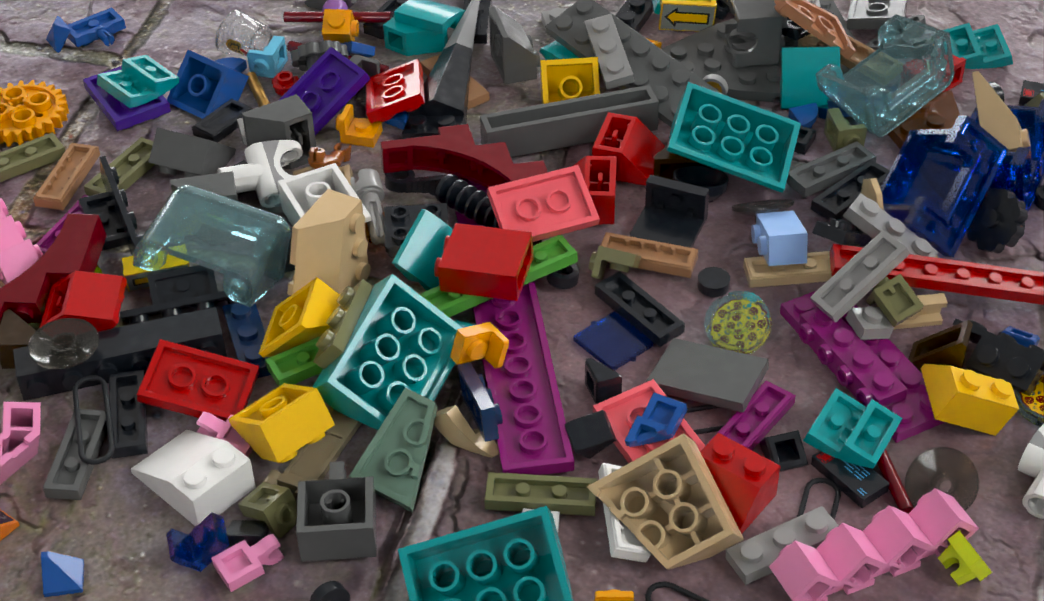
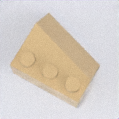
M327 189L292 227L290 264L295 265L293 280L288 283V295L294 294L316 277L338 294H341L347 286L353 288L362 279L367 280L371 267L368 263V241L365 235V216L363 215L361 199Z
M684 433L587 486L608 508L610 507L609 510L635 535L667 570L713 557L744 540L695 441Z

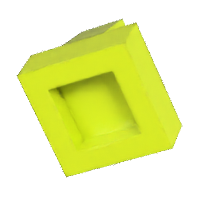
M960 530L947 539L950 545L938 557V560L946 569L955 563H959V568L950 574L959 586L974 578L982 581L993 573Z

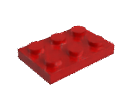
M419 59L371 76V79L366 83V115L370 123L388 121L397 113L414 111L421 104L425 103L423 68Z
M160 339L137 392V402L200 418L203 412H208L226 422L230 414L235 415L246 408L259 374V365Z

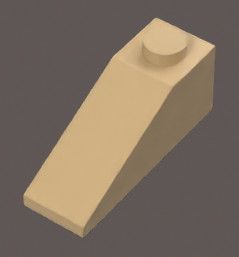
M979 71L972 72L983 151L989 166L1027 159L1025 148L1030 147L1027 128H1021L1016 116Z

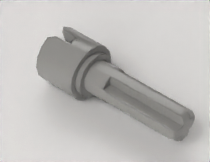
M361 169L358 172L359 180L351 177V187L371 215L372 221L367 222L371 242L375 245L385 244V220L381 207L385 194L380 174L373 169Z

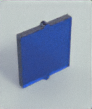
M615 311L597 322L592 321L591 326L573 336L574 342L600 363L614 371L629 361H636L637 356L653 347V342Z

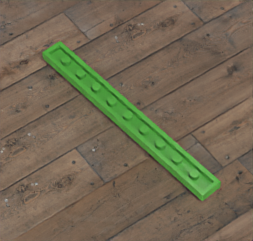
M562 235L534 245V257L524 285L578 262L577 251ZM440 286L420 294L448 317L493 299L440 291ZM321 336L265 359L267 369L278 386L283 383L296 384L322 372L323 369L313 362L319 350L316 343Z

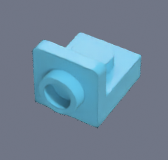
M273 36L263 51H248L247 59L250 72H255L257 76L274 78L281 72L288 60L285 38L283 36Z

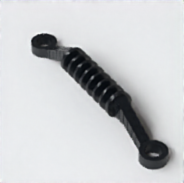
M413 170L385 173V187L392 192L429 193L435 196L440 203H447L449 208L455 209L459 214H465L466 218L474 219L478 225L499 228L487 194L482 190H478L473 185H468L465 180H459L454 174L415 178ZM542 240L533 242V246L541 243ZM574 263L547 275V281L553 287L570 289L577 285L580 269Z

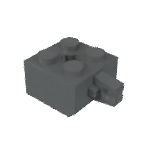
M338 461L330 462L329 479L298 481L296 535L301 562L377 557L376 494L373 476L346 478L345 462Z

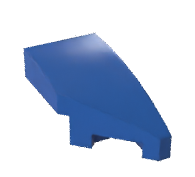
M653 393L643 415H637L625 439L626 446H641L673 438L687 412L686 403Z

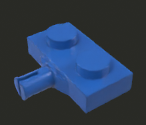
M111 7L68 24L71 31L67 38L76 47L89 45L98 39L104 42L106 46H110L109 43L112 45L115 41L112 35L126 28L125 21Z

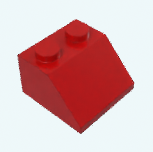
M717 433L700 453L741 534H743L777 495L780 465Z

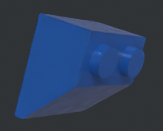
M187 50L177 74L179 83L170 90L167 101L203 119L231 98L239 101L249 76L203 55Z

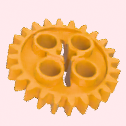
M20 80L16 86L8 83L5 89L0 87V144L6 142V146L10 147L13 142L21 145L24 141H32L35 138L45 136L44 134L46 133L50 134L53 132L56 134L54 128H62V122L68 120L67 114H69L66 96L62 94V90L55 89L54 84L46 87L45 81L35 85L34 80H31L28 84H24Z

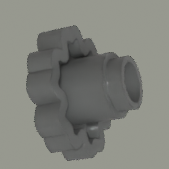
M331 40L299 45L298 49L291 51L292 66L299 67L301 71H308L330 47L348 59L347 45Z

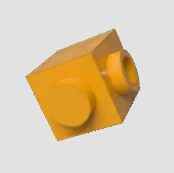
M324 9L322 25L324 41L355 42V37L359 35V21L354 19L352 10Z

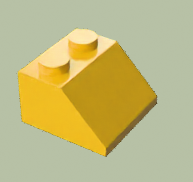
M316 277L275 306L258 354L262 357L275 356L321 336L330 327L326 324L328 318L340 306L337 303L340 294Z
M924 364L921 367L936 420L996 436L1019 410L1011 383L1003 379L992 378L972 370H964L950 365Z
M283 383L228 419L231 426L262 459L277 463H284L293 459L297 455L298 449L306 444H313L321 440L325 436V431L335 425L317 388Z

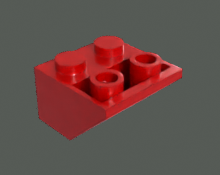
M608 112L592 147V156H617L616 180L646 186L649 176L654 175V155L664 149L665 145L638 117Z
M585 156L573 165H579L600 218L598 225L614 224L617 156Z
M75 270L51 286L39 329L55 341L115 328L120 319L119 313L125 298L124 292L127 279L118 275Z

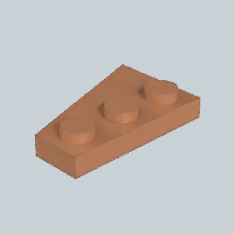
M774 0L776 4L774 8L784 18L788 17L829 47H840V54L848 60L856 52L837 16L807 0Z

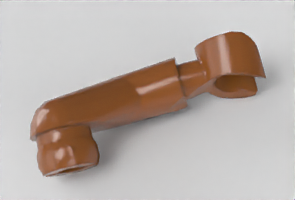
M342 142L337 143L329 155H326L324 148L312 147L309 150L308 164L313 169L336 163L339 167L342 162L350 161L352 145L350 144L348 148L341 150Z

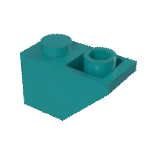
M395 16L383 25L385 48L405 56L442 52L448 42L447 30L443 34L395 21Z

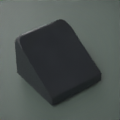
M592 358L586 359L585 385L595 404L622 393V377L620 374Z
M604 410L571 420L565 424L573 450L577 454L589 459L617 440Z
M799 430L766 437L759 442L765 458L780 465V472L809 465Z
M232 520L225 532L226 548L228 549L244 539L250 547L258 543L268 535L269 528L266 522L262 520Z

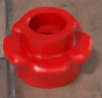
M281 71L272 79L273 88L278 95L283 96L299 78L298 76H293L290 71Z

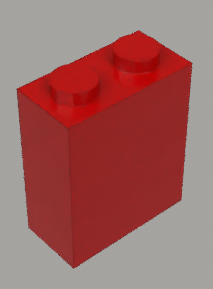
M455 223L451 235H447L445 238L442 257L436 259L434 274L435 277H439L440 291L518 301L534 257L532 232Z

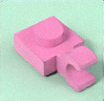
M203 412L197 420V425L200 426L197 433L228 441L247 457L252 452V447L231 426L228 419L225 422L211 413Z
M270 534L251 547L244 539L215 555L211 560L214 568L230 592H233L265 574L262 565H274L281 561L284 556L279 550V547H281L279 541L274 534Z

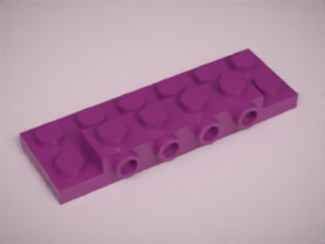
M816 291L781 303L780 314L798 333L801 341L809 345L817 354L820 362L835 374L838 382L846 387L857 401L863 402L864 406L867 407L871 399L902 417L892 436L895 443L945 423L934 418L922 373L889 339L860 340L846 320L847 313L835 323L813 304L810 297Z

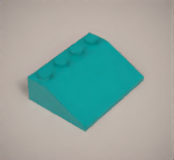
M688 82L674 116L667 151L783 193L801 123Z
M391 274L373 286L344 352L327 368L322 370L313 387L318 389L323 401L337 412L379 430L405 388L435 401L455 365V362L450 358L457 329L463 327L394 274Z
M547 506L398 549L410 601H574L553 514Z

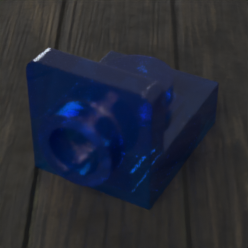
M213 512L200 524L196 525L189 534L175 529H171L166 533L170 559L181 566H186L199 572L212 562V557L221 553L229 546L224 517Z

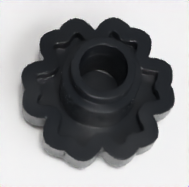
M992 188L987 196L978 195L974 203L968 208L971 218L965 223L967 238L970 241L976 242L978 249L985 252L999 254L1004 250L1005 245L1014 247L1024 235L1025 221L1028 218L1024 201L1015 198L1014 192L1006 189Z

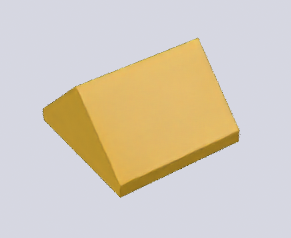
M598 57L540 60L542 104L600 94Z

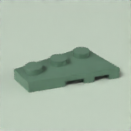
M405 388L349 477L373 476L375 494L413 513L438 409L436 402Z

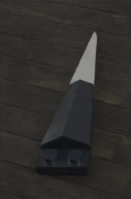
M471 0L424 82L425 103L421 104L418 109L408 112L409 117L402 131L403 139L438 135V127L467 124L470 72L480 0Z

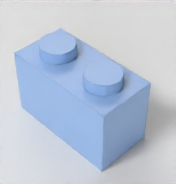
M794 211L756 213V224L751 226L753 244L757 243L758 253L764 256L768 266L807 263L808 233Z

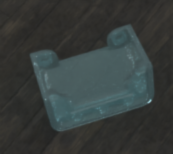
M895 14L879 28V49L844 75L841 68L835 64L825 66L816 73L818 87L858 124H864L869 133L883 137L951 84L954 77V62L949 32Z
M183 185L169 196L136 245L133 266L147 271H156L165 265L167 254L223 273V289L226 295L237 303L251 307L284 277L291 235L290 227L284 218L191 185Z

